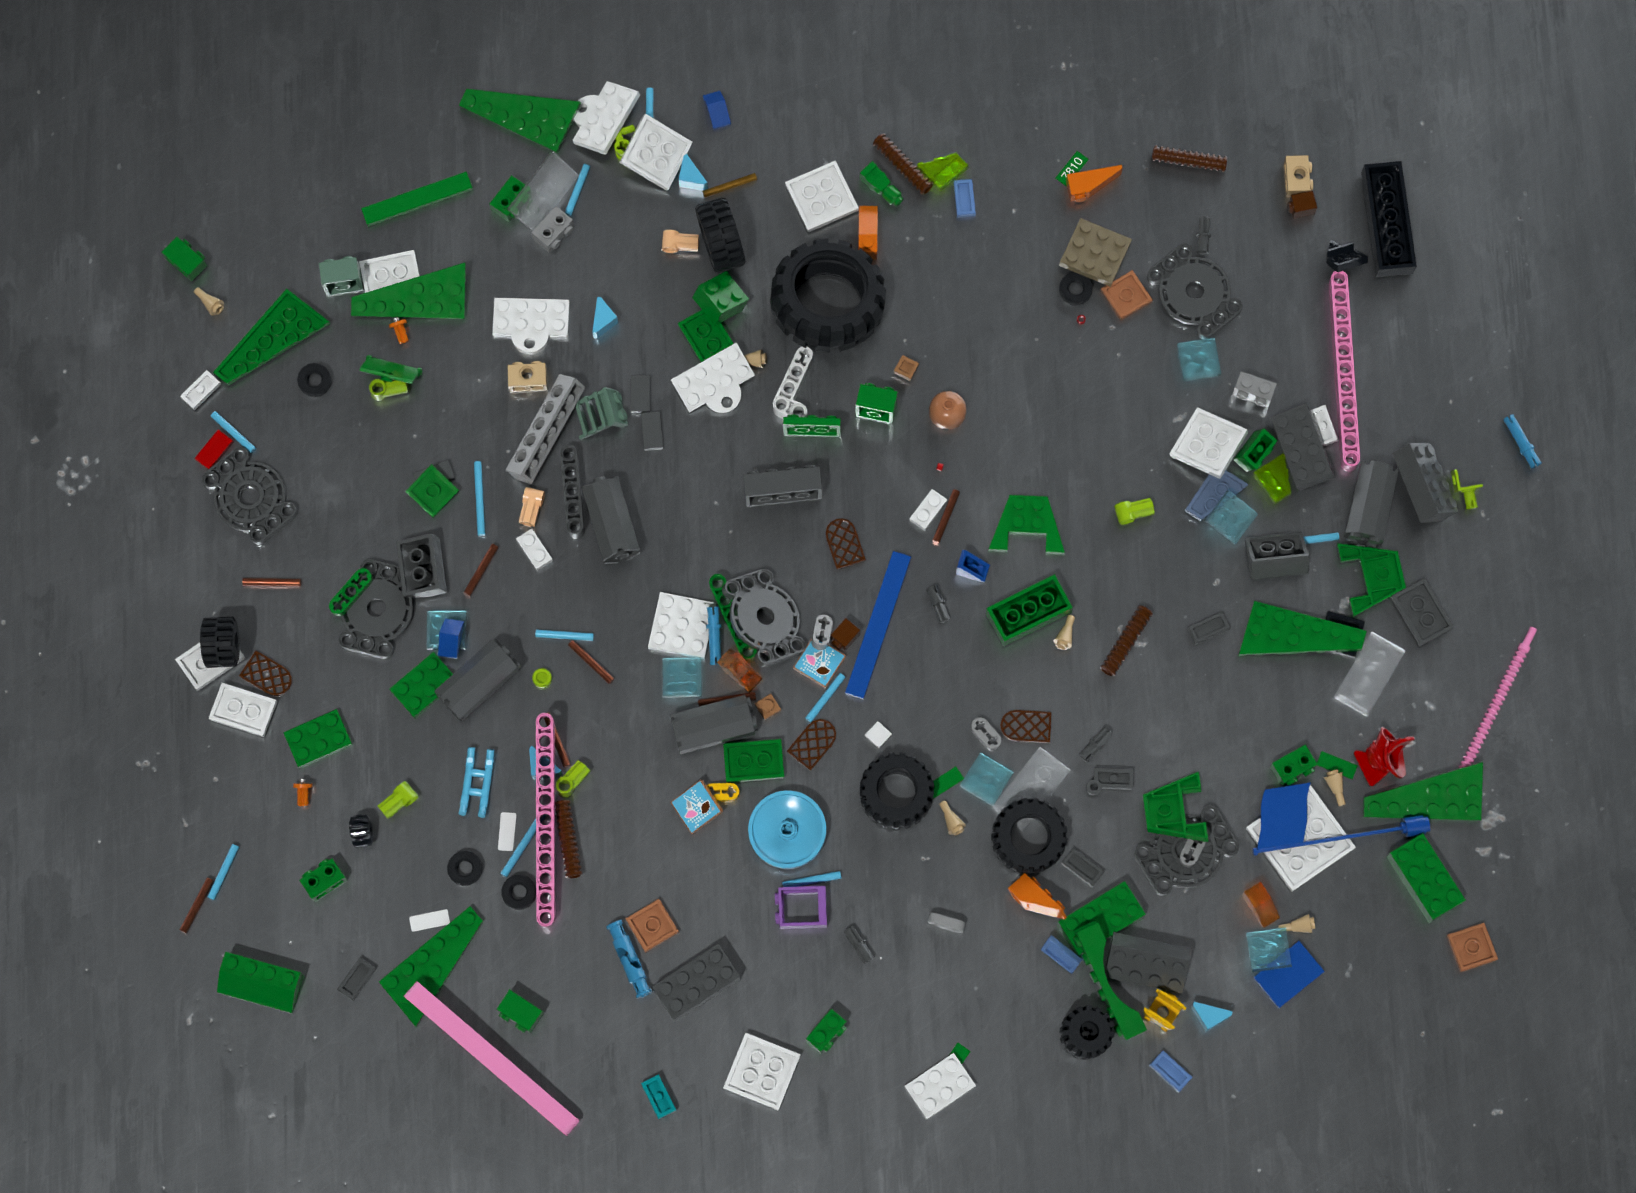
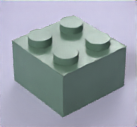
M346 256L340 260L326 259L319 263L321 284L327 296L364 291L361 269L356 257Z

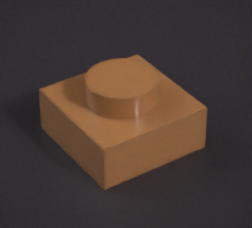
M902 355L894 369V374L911 381L919 367V363Z
M772 694L755 703L756 708L765 721L781 712V708Z

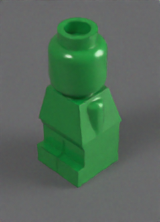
M873 161L860 172L859 179L870 190L882 195L890 205L897 207L904 200L902 193L894 185H890L891 181Z

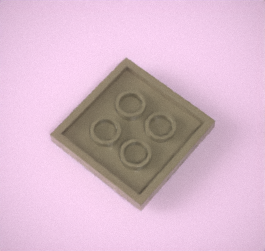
M1080 218L1059 266L1111 287L1132 239Z

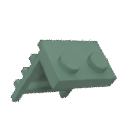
M604 387L598 392H593L590 396H584L575 405L583 434L579 436L580 440L611 426L620 428L628 426V416L623 409L622 396L617 390ZM593 399H595L599 416L602 422L601 426H599L597 422V418L591 401ZM584 403L586 405L590 422L593 430L590 431L582 407V404Z

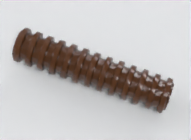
M885 133L875 138L873 145L877 146V150H881V154H885L886 159L889 158L888 161L904 175L905 179H908L909 183H912L913 187H916L917 191H920L921 195L931 190L933 182H929V178H925V174H921L922 171L920 169L917 170L918 167L914 166V163L910 162L908 157L906 158V154H902L901 149L898 150L897 145L894 146L893 141L890 142L889 137L886 138Z
M1155 145L1152 153L1153 162L1158 160L1160 163L1164 161V163L1170 162V164L1187 165V167L1191 165L1193 168L1196 166L1198 169L1203 167L1204 170L1210 168V171L1216 169L1217 172L1221 170L1223 173L1227 165V156L1221 157V155L1215 156V154L1209 155V153L1205 155L1204 152L1199 154L1198 151L1192 153V150L1186 152V149L1181 151L1179 148L1175 150V148L1169 149V147L1163 148V146L1158 147V145Z
M1138 605V610H1135V615L1131 617L1132 620L1128 621L1129 625L1125 626L1126 630L1122 631L1123 635L1119 636L1120 640L1116 641L1113 650L1109 652L1110 655L1106 657L1107 660H1104V665L1100 667L1105 674L1115 676V672L1119 670L1118 667L1122 665L1121 662L1125 661V657L1128 656V652L1131 651V647L1134 646L1137 637L1141 635L1140 632H1143V627H1146V622H1149V617L1153 615L1152 611L1147 607Z
M559 800L555 802V818L558 819L556 824L559 825L557 827V830L560 831L558 836L561 837L559 842H562L560 847L563 848L561 853L564 854L562 859L565 860L563 863L566 866L564 871L567 872L565 877L572 879L580 877L583 873L580 871L582 867L579 865L581 861L578 859L580 856L577 853L579 850L576 847L578 844L575 842L577 838L574 836L575 830H573L574 824H572L573 818H571L570 801Z

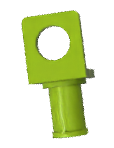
M1457 469L1452 470L1451 478L1454 493H1463L1466 510L1478 508L1475 491L1482 488L1483 484L1460 487Z

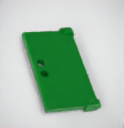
M367 355L366 361L362 364L359 371L381 376V380L387 382L397 380L413 384L416 378L421 376L423 368H414Z

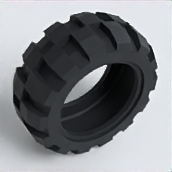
M827 238L814 240L812 246H807L806 243L791 250V256L787 255L781 260L776 268L775 276L772 278L770 304L772 314L777 317V325L785 335L793 334V342L804 348L808 345L816 347V352L830 353L831 348H838L839 352L855 347L856 341L862 343L874 333V328L880 324L884 313L886 288L884 287L885 279L880 268L876 264L872 265L873 259L861 248L855 251L852 249V243L839 240L838 244L828 243ZM830 275L839 277L851 284L857 291L861 301L853 310L844 315L827 317L815 314L804 307L795 291L803 282L812 277Z

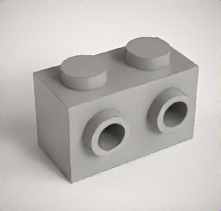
M556 206L531 232L533 240L550 253L553 249L555 250L560 246L561 240L565 236H569L573 232L574 222L573 219Z
M1241 371L1233 395L1239 399L1254 402L1259 406L1269 407L1277 384Z

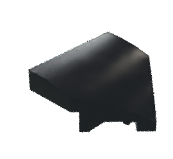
M1330 240L1326 263L1336 272L1367 264L1368 256L1354 249V242L1340 245V243Z

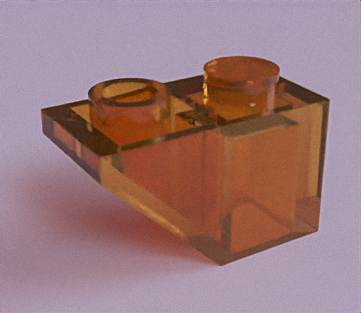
M731 649L717 662L727 675L749 693L762 680L742 655Z

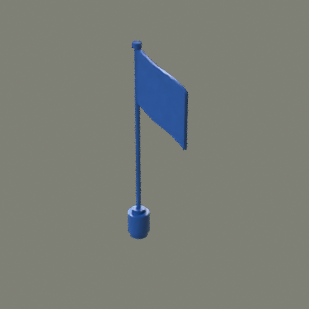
M1311 782L1266 789L1262 796L1261 830L1257 848H1252L1253 855L1256 856L1258 853L1400 830L1406 837H1412L1430 832V822L1427 816L1403 818V822H1400V827L1303 842L1307 825V796Z

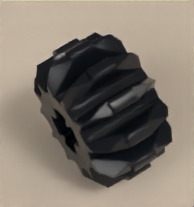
M362 814L351 817L349 830L353 846L356 848L371 846L374 834L370 817Z

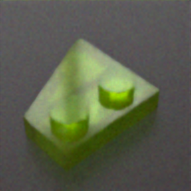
M957 153L949 154L946 157L934 158L931 162H919L917 164L918 169L940 191L969 168L968 164Z
M1284 453L1253 473V476L1274 505L1291 495Z

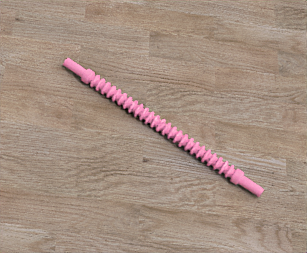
M1530 627L1523 642L1518 645V651L1515 652L1516 656H1513L1514 660L1511 661L1512 665L1508 666L1509 670H1506L1507 675L1503 676L1505 679L1501 680L1502 684H1499L1500 689L1496 690L1497 694H1494L1493 703L1489 704L1490 708H1487L1488 713H1485L1486 717L1482 718L1481 727L1477 728L1479 732L1475 733L1476 737H1473L1474 742H1470L1472 746L1468 747L1469 751H1466L1467 756L1463 757L1464 761H1461L1462 766L1458 768L1470 766L1471 763H1474L1473 759L1477 758L1478 749L1482 748L1480 744L1484 743L1483 739H1486L1485 734H1489L1487 730L1491 729L1490 725H1493L1492 720L1496 719L1495 715H1498L1497 710L1501 709L1499 706L1503 705L1502 701H1505L1504 696L1508 695L1507 691H1510L1511 682L1515 681L1514 677H1517L1516 672H1519L1518 668L1522 667L1523 658L1527 657L1525 654H1528L1531 649L1530 644L1537 632L1536 628Z

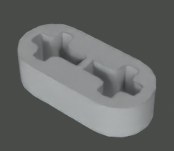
M819 615L814 624L811 644L817 650L826 649L830 641L833 621L828 615ZM822 622H825V629H821ZM820 635L823 636L822 643L819 642Z
M981 717L974 719L971 725L973 734L985 748L990 751L997 750L1001 745L1000 735L986 719ZM976 723H983V729L986 733H983L980 729L977 731ZM987 735H989L992 739L996 738L997 745H989V738L987 737Z
M1187 839L1179 856L1181 865L1184 867L1194 866L1205 842L1201 841L1202 844L1198 843L1196 848H1193L1194 840ZM1191 850L1193 851L1191 858L1194 860H1190L1187 863L1185 862V857H1183V855H1188L1189 851Z
M930 913L927 921L931 925L958 933H963L966 924L961 920L937 913Z

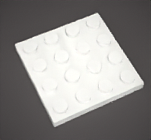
M1310 785L1307 796V825L1303 842L1347 835ZM1261 818L1246 827V830L1257 845L1261 830ZM1350 839L1263 853L1290 891L1293 892L1356 847Z

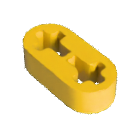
M711 783L706 785L709 790L713 788L714 792H720V794L713 795L717 802H733L738 799L740 794L738 786L734 783ZM729 788H733V791H736L733 797H729L727 793L722 794V792L729 791Z

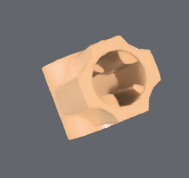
M676 230L663 231L661 249L663 252H698L699 235L682 234Z
M529 487L525 488L522 499L523 506L519 518L520 524L535 527L539 509L544 502L545 491Z

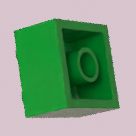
M727 271L700 284L692 297L714 325L742 312L749 301L747 295Z
M871 383L860 384L855 416L893 424L898 391H894L891 387L879 388Z

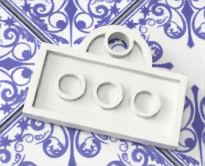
M607 81L599 96L588 95L578 100L581 102L574 121L579 130L573 138L574 144L606 155L640 97L639 91ZM581 108H587L585 112H579Z
M494 298L493 336H511L512 342L518 351L529 355L539 353L547 346L549 337L568 338L570 301L564 299ZM532 340L535 342V346L530 349L526 348L525 343Z
M735 343L671 379V382L689 413L704 404L714 412L728 413L734 410L740 402L741 389L739 385L754 377L755 374L738 344ZM725 397H729L732 400V406L729 408H725L721 404L722 399Z

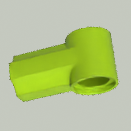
M375 379L369 385L371 397L376 401L384 400L389 396L408 393L406 383L397 380L387 382ZM376 387L383 388L380 393L374 392Z
M1151 498L1135 502L1124 501L1114 506L1119 525L1129 524L1138 518L1155 514Z
M577 760L566 774L556 781L557 794L562 798L570 797L577 786L591 772L588 767ZM562 784L570 785L567 791L560 790Z
M404 781L393 790L389 797L377 806L389 819L403 807H408L415 802L418 795L407 781Z

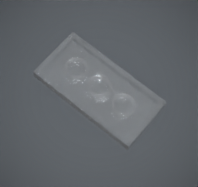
M550 151L507 210L532 232L557 206L579 175L554 152Z
M1371 632L1334 698L1368 717L1405 650Z
M1039 747L992 808L1000 813L1012 802L1024 798H1037L1039 801L1047 802L1068 775L1070 769ZM1033 818L1021 819L1015 826L1024 831Z

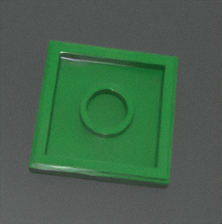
M431 464L405 492L434 518L457 494L459 489Z

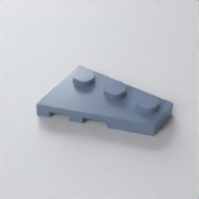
M1227 470L1221 479L1209 474L1185 509V512L1201 522L1248 487V484Z

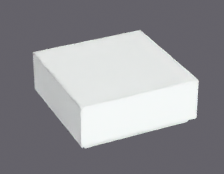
M878 721L865 734V737L878 749L892 736V733Z

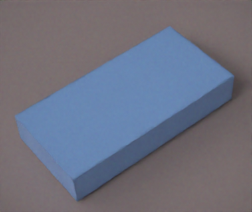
M972 179L954 180L957 218L976 216Z
M1052 935L1041 948V951L1071 974L1082 961V958Z
M1164 1050L1149 1065L1178 1092L1193 1078Z

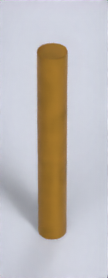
M753 173L703 190L702 192L704 198L755 181L757 177Z

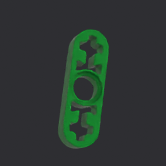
M358 569L329 603V609L333 615H344L369 587L373 577L368 569ZM361 574H362L363 576L366 575L367 581L362 580V581L359 583V581L361 580L359 576H360ZM354 581H356L357 584L359 583L361 587L360 589L356 584L353 583ZM350 587L356 589V594L353 597L346 596V590ZM343 596V597L345 598V600H344V602L341 604L342 609H341V610H340V609H337V610L335 611V606H334V605H335L336 603L339 605V604L343 601L342 598H340V597Z

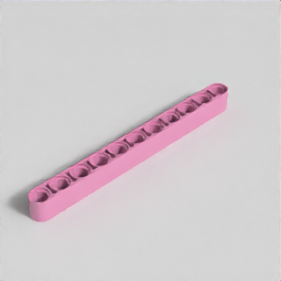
M1334 271L1328 285L1340 464L1343 470L1351 472L1357 468L1360 462L1349 286L1347 274L1344 271ZM1334 279H1341L1343 283L1337 284ZM1340 296L1344 301H1337L1335 297ZM1342 314L1345 319H1339L1336 315ZM1338 332H1344L1346 337H1340ZM1339 350H1345L1347 355H1341ZM1344 367V368H1346L1349 372H1348V373H1342V372L1340 371V368ZM1341 386H1348L1350 391L1342 390ZM1342 404H1349L1351 409L1343 408ZM1343 422H1350L1352 427H1346ZM1345 440H1351L1354 445H1346ZM1346 458H1352L1355 463H1347Z
M541 713L536 718L537 922L543 927L552 926L556 919L555 722L548 713ZM548 717L551 722L548 727L540 725L542 718ZM543 737H549L551 740L547 747L540 745V740ZM542 757H550L551 762L548 766L540 764ZM543 776L550 777L551 782L549 785H541L540 780ZM549 795L551 802L546 806L542 805L540 802L541 797ZM546 814L549 815L551 822L548 825H542L541 817ZM544 834H549L551 837V841L547 845L541 843V837ZM549 854L551 856L550 863L542 864L541 856ZM545 873H549L551 876V881L548 884L541 882V876ZM544 893L551 895V901L548 904L541 902V896ZM550 913L551 921L546 924L542 923V914Z
M416 981L404 995L409 1002L564 1135L568 1136L580 1122L419 982Z

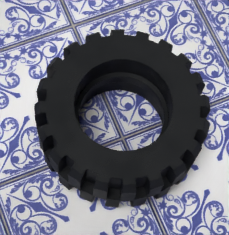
M721 197L698 204L695 208L696 216L714 272L722 273L743 266L746 262L736 223L726 198Z
M894 752L888 753V756L885 757L881 755L878 757V760L872 761L868 769H865L860 782L862 807H864L865 813L868 817L872 818L873 822L882 824L884 828L893 827V830H899L900 827L906 829L910 828L912 824L916 825L921 821L922 817L927 815L933 802L934 783L931 779V773L925 768V764L922 761L918 762L916 757L912 755L908 757L906 753L900 752V755H895ZM900 774L908 777L913 782L915 796L909 805L902 808H893L881 801L878 788L881 781L889 775Z
M1024 798L1014 801L999 813L996 821L993 823L991 834L994 852L996 851L999 861H1002L1008 869L1015 870L1014 872L1026 874L1043 872L1054 865L1065 851L1064 848L1068 840L1066 837L1068 832L1067 826L1064 825L1065 820L1063 816L1058 814V810L1055 807L1052 808L1046 801L1042 802L1037 798ZM1033 818L1044 825L1047 831V843L1040 852L1029 855L1021 853L1014 847L1011 840V832L1014 825L1021 819Z

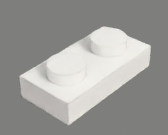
M206 370L180 397L195 411L221 383Z
M1323 405L1310 410L1323 446L1339 441L1327 406Z
M931 489L910 517V521L925 531L947 503V499Z
M533 529L516 538V541L536 571L553 561Z

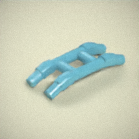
M468 747L459 815H466L469 796H479L481 798L478 817L485 818L494 766V749H487L485 770L474 769L475 747ZM472 777L484 778L482 789L471 788Z

